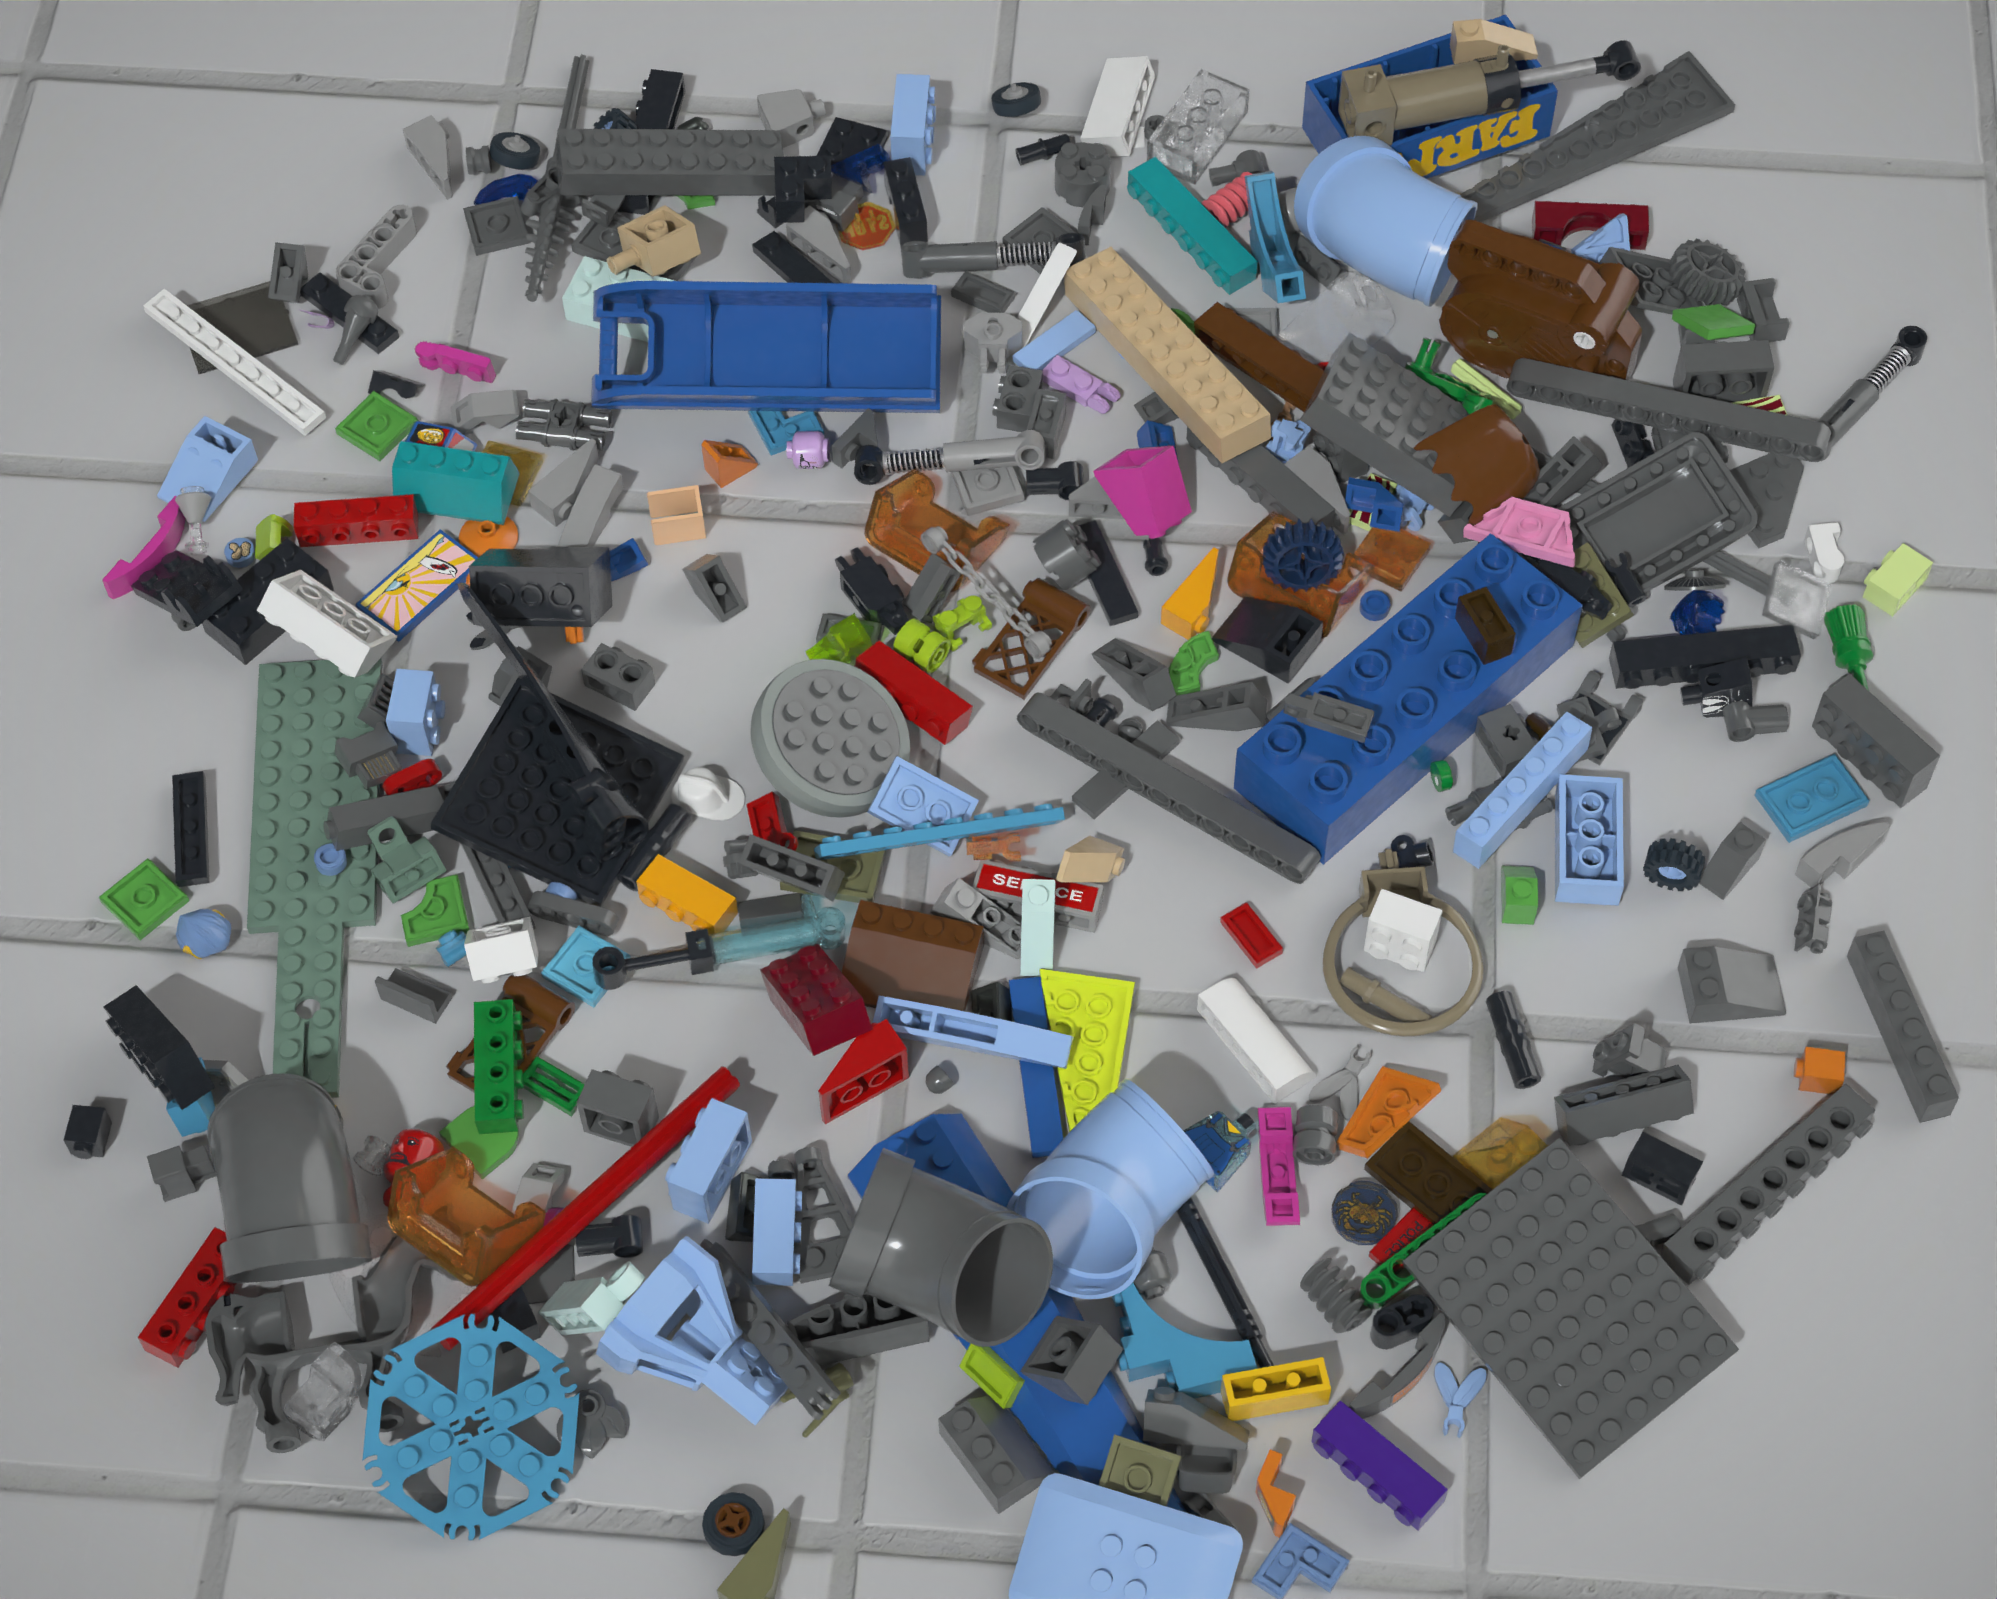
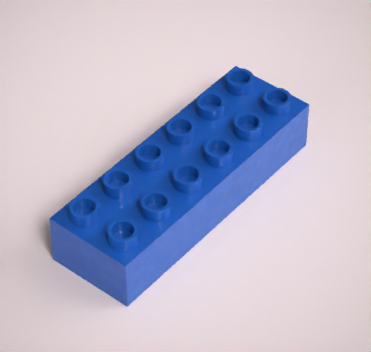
M1490 533L1300 695L1305 698L1306 695L1313 696L1315 692L1373 710L1374 717L1365 743L1305 725L1297 721V718L1283 713V709L1237 748L1234 789L1277 826L1315 847L1321 857L1319 861L1324 865L1430 772L1432 762L1444 760L1474 734L1478 716L1507 705L1573 647L1583 605ZM1483 587L1488 588L1516 633L1512 654L1486 665H1483L1455 619L1458 597Z

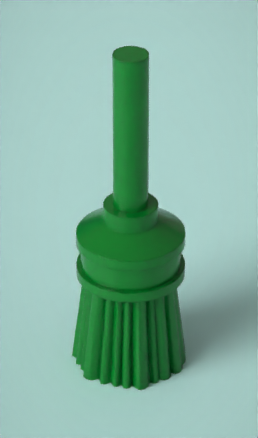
M1855 604L1852 606H1837L1830 610V612H1826L1824 616V624L1833 643L1832 652L1835 656V664L1838 668L1847 669L1848 673L1852 674L1869 691L1864 671L1867 668L1866 664L1872 661L1874 654L1870 648L1871 642L1866 633L1865 613L1860 606Z

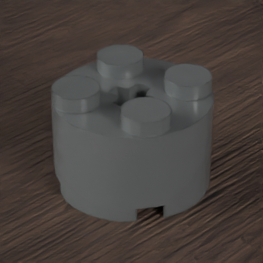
M1085 142L1065 143L1056 156L1055 191L1059 197L1061 195L1065 198L1066 203L1069 205L1084 207L1091 194L1100 185H1106V196L1110 191L1111 161L1102 144Z
M1068 519L1060 521L1033 540V543L1036 544L1033 546L1042 565L1049 574L1053 572L1055 575H1058L1059 579L1055 582L1064 590L1069 589L1087 577L1101 565L1097 554L1093 550L1089 551L1084 542L1087 541V537L1078 525L1074 527Z

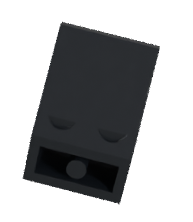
M1245 596L1213 635L1212 640L1289 684L1321 643L1323 621L1298 607Z

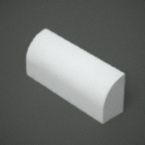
M1148 56L1107 58L1080 138L1082 142L1102 144L1109 157L1130 156L1155 78Z
M1228 978L1222 980L1198 995L1197 1011L1274 1104L1316 1078L1314 1071L1237 979Z

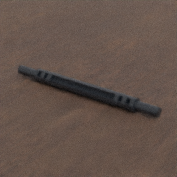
M1190 1197L1176 1212L1242 1341L1249 1340L1253 1355L1260 1368L1274 1366L1261 1341L1263 1335L1192 1197Z

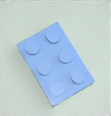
M896 756L867 813L893 827H902L903 832L914 830L913 825L924 822H932L933 827L944 825V820L962 817L963 822H968L979 800ZM959 839L929 843L927 845L947 856H951Z

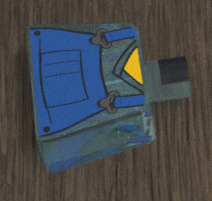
M1217 1111L1183 1130L1211 1166L1214 1176L1206 1180V1182L1216 1192L1222 1189L1250 1155L1251 1141L1247 1135L1256 1128L1253 1119L1246 1113H1242L1232 1122L1223 1112Z

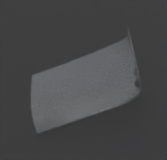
M1357 271L1344 272L1281 331L1278 337L1286 347L1296 350L1312 364L1329 362L1331 356L1349 332L1365 340L1368 345L1373 347L1392 329L1396 322L1395 314L1389 299L1377 282ZM1365 285L1374 290L1376 300H1371L1366 296L1363 290ZM1361 306L1367 309L1368 315L1360 313L1359 309Z

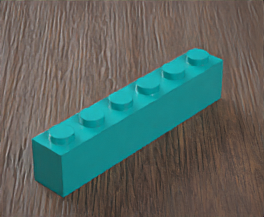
M1156 157L1128 171L1127 190L1129 195L1133 199H1137L1144 206L1147 214L1154 217L1161 224L1163 230L1175 238L1180 248L1184 252H1188L1195 259L1198 267L1202 270L1204 269L1218 287H1222L1230 295L1256 280L1258 261Z

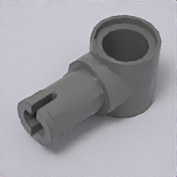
M1246 150L1240 153L1236 161H1233L1231 165L1210 168L1209 178L1212 187L1232 182L1243 172H1250L1252 174L1264 173L1265 169L1259 152L1256 150Z

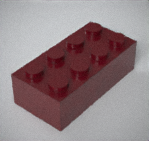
M819 944L803 947L797 953L784 959H776L768 966L760 969L770 1001L813 1056L873 1030L862 996Z

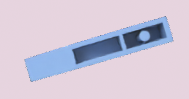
M880 995L873 1018V1023H879L887 1019L899 1038L1064 1069L1067 1068L1073 1037L1070 1035L1033 1026Z

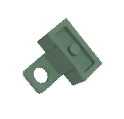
M390 816L368 830V836L383 861L371 868L370 871L372 875H375L377 884L392 904L447 871L436 849L424 836L410 844L395 817ZM386 828L394 829V837L389 842L382 843L379 841V834L382 830Z

